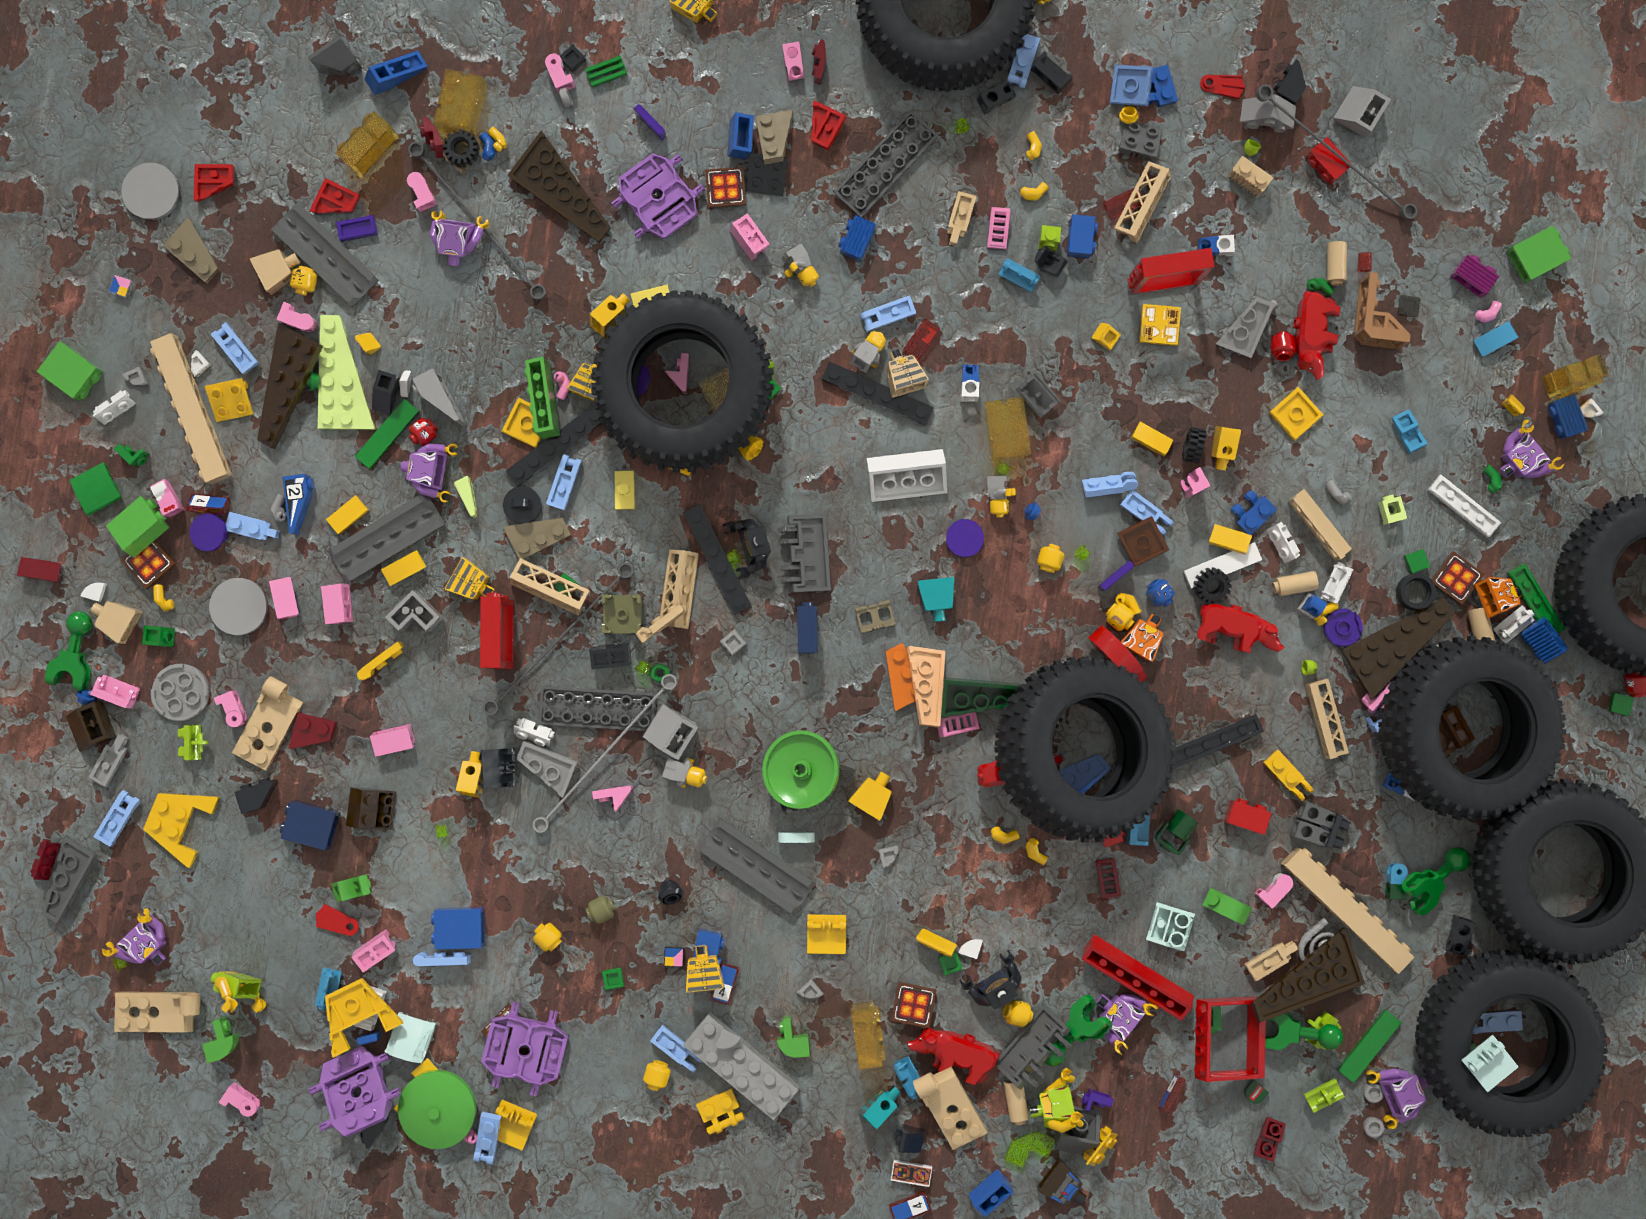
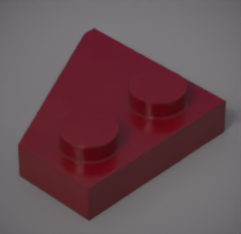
M298 712L288 748L294 749L331 741L337 722Z

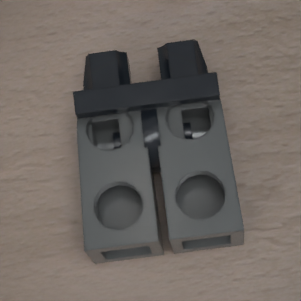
M1301 801L1296 817L1316 825L1295 819L1290 836L1327 848L1342 849L1344 839L1337 837L1339 829L1347 832L1351 822L1344 819L1342 815L1312 803Z

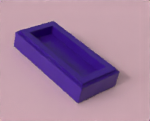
M640 104L634 107L635 114L662 141L666 137L662 126Z
M374 215L336 222L340 242L378 235Z
M1126 562L1099 584L1100 590L1106 591L1134 568L1132 562Z

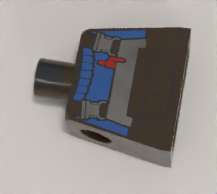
M1059 1157L1037 1186L1041 1194L1064 1206H1068L1072 1200L1082 1205L1087 1195L1080 1191L1083 1185L1080 1178Z

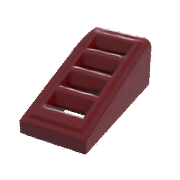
M1115 858L1096 860L1101 901L1121 898ZM1112 865V869L1101 870V866ZM1113 873L1111 877H1102V874ZM1114 881V884L1104 886L1103 882ZM1115 889V892L1105 894V890Z

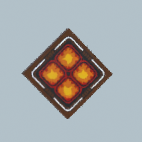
M743 167L705 170L708 209L746 206Z
M156 540L135 558L127 554L121 560L145 589H149L176 565L175 561Z
M1452 551L1431 580L1436 588L1459 605H1463L1474 590L1475 584L1479 583L1485 574Z
M898 981L891 1021L929 1028L937 989Z

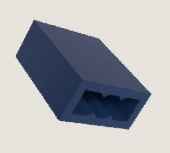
M803 602L801 606H797L798 654H818L817 606H813V602Z
M298 800L288 803L285 809L286 820L280 827V833H282L280 839L321 850H329L340 812Z

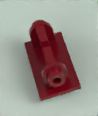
M43 839L39 843L36 855L40 856V858L34 860L30 870L31 877L34 880H49L61 843H54L48 839Z

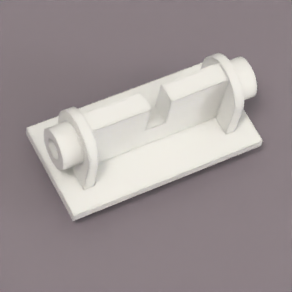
M120 390L111 397V403L106 400L99 406H96L93 416L105 425L136 403L129 398L130 394L126 390Z
M1280 522L1267 529L1269 537L1284 563L1300 556V550L1294 540L1287 541L1291 534L1286 524L1283 525Z
M1340 562L1333 566L1334 569L1324 591L1322 590L1321 599L1338 604L1354 570L1345 567Z
M1522 605L1493 628V631L1503 642L1508 643L1535 621L1533 618L1534 613L1530 609L1527 611Z
M525 718L518 719L516 725H514V734L518 738L532 740L541 747H550V739H553L555 734L551 728L539 724L537 730H534L535 722Z

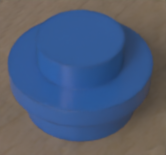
M1033 502L1026 506L1024 510L1025 519L1034 521L1041 511L1038 503Z
M83 689L82 692L78 691L76 695L78 697L77 701L83 705L95 702L97 697L90 695L92 690Z

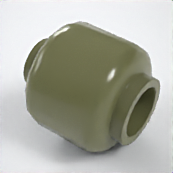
M600 896L589 901L586 908L590 921L596 924L612 919L614 917V910H616L614 901L612 899L608 900L606 896Z

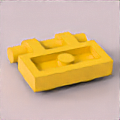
M732 1088L696 1104L703 1122L711 1120L713 1123L712 1126L706 1128L709 1135L715 1132L718 1134L724 1128L738 1125L739 1121L745 1119L743 1112L735 1115L734 1109L740 1105ZM727 1113L729 1118L719 1122L718 1116Z

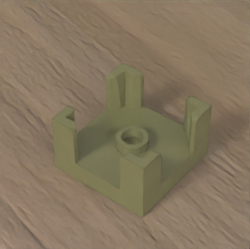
M602 595L603 624H601V633L636 634L642 628V595Z

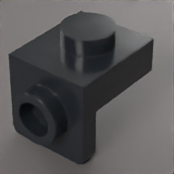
M1043 246L1037 252L1034 260L1040 270L1057 278L1067 264L1066 258L1050 252L1047 246Z

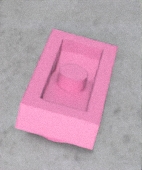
M681 353V358L677 359V370H680V372L665 371L668 378L683 394H687L689 353Z
M633 785L593 791V799L604 802L610 801V797H613L614 810L616 812L633 790Z

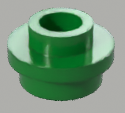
M311 372L307 380V387H310V391L319 389V374H314V372Z
M656 664L651 669V677L657 683H661L662 678L670 674L669 668L664 664ZM658 670L664 671V675L662 677H658Z

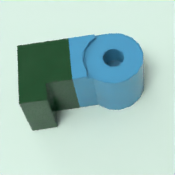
M1391 863L1387 867L1385 898L1410 900V895L1404 893L1402 883L1408 875V870L1403 864Z

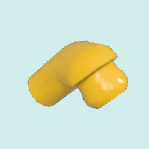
M494 126L491 127L487 134L496 141L493 144L494 149L497 152H501L507 147L505 137Z
M1032 131L1026 136L1031 144L1030 150L1026 152L1029 160L1038 158L1042 149L1035 131Z
M1044 182L1036 189L1023 187L1020 195L1026 200L1036 201L1040 199L1049 187Z
M154 585V602L163 611L168 612L174 609V602L171 599L166 600L164 598L163 585Z
M1120 593L1116 596V603L1125 604L1134 612V615L1142 612L1133 595Z
M1333 602L1327 603L1324 611L1317 618H1314L1317 625H1324L1327 622L1324 616L1337 610L1339 605Z
M1000 827L991 829L992 838L1002 844L1020 839L1017 830L1005 833L1001 831Z
M1030 838L1026 843L1028 857L1044 866L1048 857L1039 853L1038 840Z

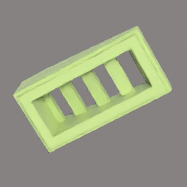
M466 476L454 482V485L470 516L476 518L478 517L472 480L469 476Z

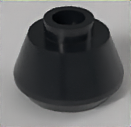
M666 880L659 887L658 900L666 905L677 903L682 899L684 891L676 881Z

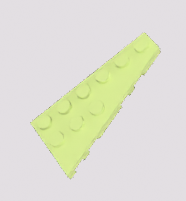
M320 315V344L323 345V348L319 355L318 429L376 430L359 372L353 359L354 356L348 343L342 318L339 315Z

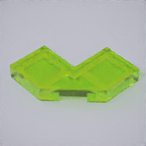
M1040 1131L1021 1136L1011 1141L1004 1160L1022 1168L1030 1150L1048 1158L1056 1140Z

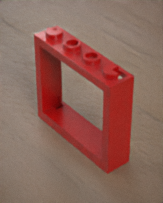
M1206 248L1141 258L1129 275V278H1127V287L1131 289L1133 295L1199 285L1214 268L1212 249Z
M486 593V596H481L480 668L513 669L514 600L508 599V596L502 594Z
M1258 997L1196 999V1044L1194 1049V1072L1196 1079L1205 1082L1265 1078L1266 1021H1257L1252 1002ZM1248 1004L1246 1069L1210 1071L1211 1006Z

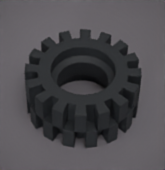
M459 129V132L454 130V134L451 135L449 133V138L444 139V154L457 167L462 165L464 168L467 167L466 164L471 166L472 161L476 162V156L480 154L478 142L468 131L464 132L462 129ZM459 142L468 144V151L464 155H458L454 151L455 145Z
M1194 427L1189 428L1183 446V461L1196 464L1200 462L1204 452L1203 449L1205 448L1206 430Z
M1215 567L1211 569L1205 568L1206 572L1202 570L1200 571L1202 575L1195 577L1198 581L1193 583L1196 586L1193 587L1194 591L1207 604H1217L1216 601L1222 603V598L1225 600L1228 598L1226 593H1231L1228 589L1232 588V585L1229 583L1231 580L1220 569ZM1211 580H1218V588L1213 592H1207V584Z

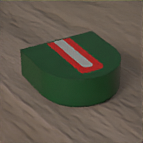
M1252 1079L1246 1086L1244 1094L1249 1102L1258 1104L1265 1099L1269 1092Z

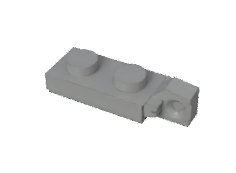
M118 734L115 741H110L109 744H106L88 777L90 780L103 787H108L126 754L127 748L125 746L129 737Z

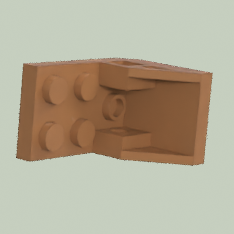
M1370 272L1359 281L1354 338L1360 345L1400 349L1410 342V334L1390 313L1374 311L1378 305V298L1375 297L1376 291H1378L1380 286V279H1377L1378 273Z

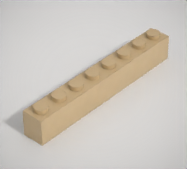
M170 333L150 341L152 348H150L151 353L159 363L157 366L161 376H164L166 381L164 383L165 389L172 396V407L178 412L180 417L178 422L186 432L185 440L192 447V458L199 465L200 478L205 483L212 485L232 477L231 470L178 336Z
M1296 847L1283 860L1281 865L1393 972L1399 974L1413 960L1414 956L1410 953L1412 950L1405 943L1402 942L1400 944L1396 940L1398 936L1393 931L1382 927L1383 922L1375 915L1372 917L1368 913L1369 909L1362 902L1358 904L1353 899L1355 895L1347 888L1344 890L1339 885L1341 882L1334 875L1329 876L1325 872L1327 869L1319 861L1317 863L1311 859L1313 855L1307 849Z

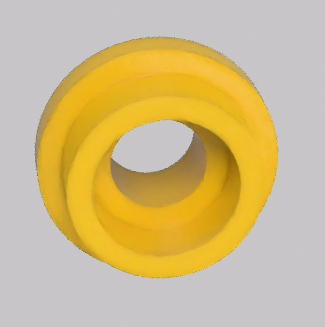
M1132 106L1124 107L1119 114V119L1126 124L1136 122L1138 120L1136 108Z

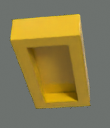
M355 495L326 520L337 534L340 535L369 510L359 497Z
M1215 524L1208 544L1246 555L1252 535Z

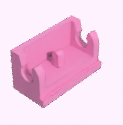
M748 213L732 223L730 232L751 261L756 259L760 252L763 254L770 244Z
M1200 467L1188 474L1187 482L1189 486H1186L1184 480L1180 482L1186 494V499L1210 486Z
M291 577L269 581L277 619L283 620L298 616L299 612Z
M349 584L321 586L325 624L353 622Z
M103 675L102 678H97L90 695L124 708H133L140 688Z
M411 724L373 732L370 736L375 757L411 749L414 747L413 743H415Z
M385 929L356 949L351 958L361 971L365 972L396 950L395 941L390 940L389 932Z

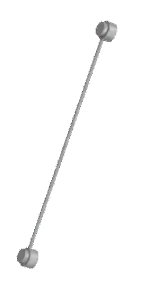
M667 674L662 678L661 684L663 688L637 715V717L628 725V727L619 735V737L610 745V747L601 755V757L592 765V767L583 775V777L574 785V787L565 795V797L556 805V807L547 815V817H538L534 820L533 829L536 832L543 833L549 828L548 819L550 818V816L559 808V806L568 798V796L577 788V786L586 778V776L595 768V766L604 758V756L613 748V746L622 738V736L631 728V726L640 718V716L649 708V706L658 698V696L665 689L671 690L677 686L678 680L676 676H674L673 674Z

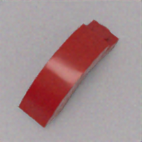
M1103 625L1088 637L1096 650L1109 661L1116 664L1117 668L1122 665L1126 667V671L1136 673L1140 682L1147 678L1143 667L1137 659Z

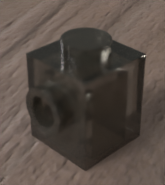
M839 764L840 774L837 784L849 788L855 769Z

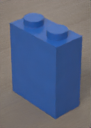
M484 907L437 908L432 913L431 924L434 925V933H432L431 941L435 945V949H469L485 946Z

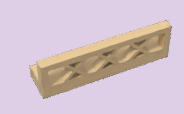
M1148 161L1114 227L1116 231L1129 235L1130 241L1137 243L1171 178L1168 168ZM1151 168L1160 171L1157 177L1149 180L1148 173ZM1149 185V193L1140 196V188ZM1140 202L1142 205L1141 209L1132 213L1130 209L1132 204ZM1132 218L1133 224L1130 230L1121 227L1125 220Z
M1301 490L1288 500V503L1333 560L1338 561L1344 558L1345 554L1352 548L1306 490Z
M669 549L660 616H665L667 614L666 610L674 604L677 606L680 604L686 610L682 616L668 625L670 627L684 629L689 627L699 553ZM675 554H679V560L677 564L674 563ZM675 574L676 581L672 583V576ZM673 593V600L670 603L669 597Z
M521 558L510 576L511 585L578 616L581 614L583 604L590 590ZM523 565L530 569L531 574L523 576L518 572ZM545 575L548 582L540 584L535 577ZM562 583L566 590L561 592L555 591L553 584ZM579 591L584 594L580 601H577L571 597L570 592Z
M1329 679L1305 684L1325 759H1333L1349 753ZM1325 684L1326 693L1323 697H1321L1318 685ZM1324 702L1331 706L1328 716L1325 713ZM1329 720L1336 724L1337 729L1334 734H1331L1328 724ZM1334 739L1341 742V751L1336 752Z

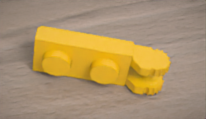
M402 641L396 642L361 668L357 673L359 680L362 681L373 676L374 669L379 671L387 665L386 660L390 657L395 659L403 653L401 649L405 647Z
M1279 750L1273 752L1263 762L1289 791H1292L1299 800L1303 801L1305 799L1304 795L1295 788L1299 783L1307 792L1312 793L1314 791L1310 784L1304 780L1301 773Z

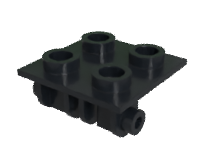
M750 153L746 191L783 196L788 158L784 157L782 162L764 165L762 154Z
M514 748L481 750L482 789L516 787L518 781H516L515 773L517 769L514 767L517 765V763H514L516 762Z

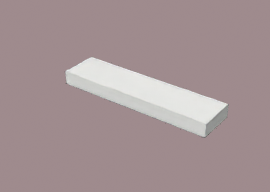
M1439 475L1428 488L1431 494L1487 538L1501 524L1498 519L1442 475Z
M1254 542L1249 544L1246 555L1232 551L1187 569L1183 573L1191 589L1196 587L1193 584L1194 581H1198L1195 577L1197 575L1201 576L1200 571L1202 570L1206 572L1205 568L1211 569L1215 567L1228 574L1261 561L1262 558Z

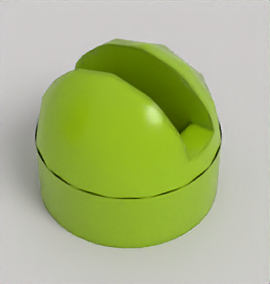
M1248 139L1244 145V152L1248 156L1255 155L1261 146L1255 140Z
M1303 660L1301 665L1303 675H1313L1317 672L1318 666L1316 662Z

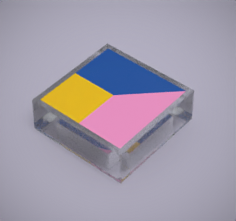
M114 274L108 292L128 299L134 281Z

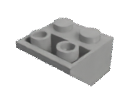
M1352 86L1333 120L1366 138L1372 132L1391 99L1375 89Z
M662 704L644 733L643 738L664 753L679 760L698 726L694 721Z

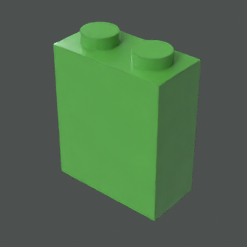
M1553 225L1506 251L1524 284L1571 259L1569 249L1564 246L1559 231Z
M59 341L36 372L71 398L81 401L88 396L92 385L100 380L103 371L73 348Z
M142 496L138 497L106 525L121 549L134 558L169 528L165 522L166 517L160 511H157V504L152 499L147 500Z

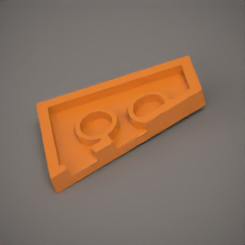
M903 643L886 651L895 711L915 701L908 653Z

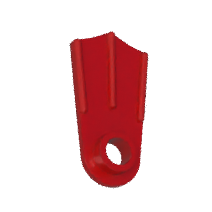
M1205 75L1200 81V87L1205 92L1239 99L1245 89L1242 76ZM1206 80L1212 81V85H1207Z
M324 904L316 913V927L348 936L356 934L359 930V924L356 919L327 904ZM349 923L353 924V930L348 928Z

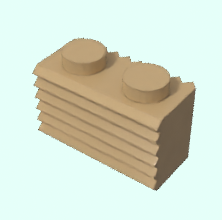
M1244 156L1239 159L1228 174V178L1231 177V180L1243 186L1244 189L1247 188V191L1250 190V193H1253L1256 197L1263 193L1273 179L1271 175Z

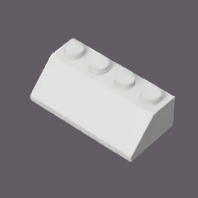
M943 449L867 458L872 502L947 493L946 462Z

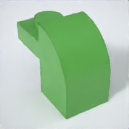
M367 874L331 883L336 902L371 893V884Z
M1210 888L1203 903V906L1242 925L1245 924L1252 907Z
M226 1016L212 1021L217 1039L202 1044L207 1063L228 1056L238 1045L239 1034H230L231 1024L226 1019Z
M783 1016V1022H779L780 1034H784V1036L777 1037L780 1050L793 1058L809 1057L808 1033L793 1035L791 1016Z

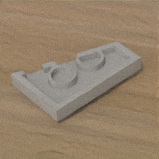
M1256 297L1216 342V345L1252 358L1275 304Z
M525 740L517 756V760L539 776L545 784L552 787L558 795L564 798L577 766V761Z

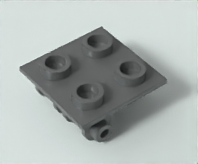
M1136 122L1131 124L1125 123L1118 151H1121V154L1128 155L1133 152V157L1135 153H1138V158L1142 154L1141 158L1155 160L1157 158L1162 129Z

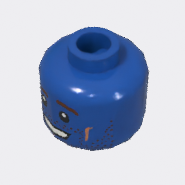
M1158 578L1147 586L1146 595L1154 606L1159 607L1162 605L1167 607L1173 602L1172 598L1175 595V591L1167 580H1160Z

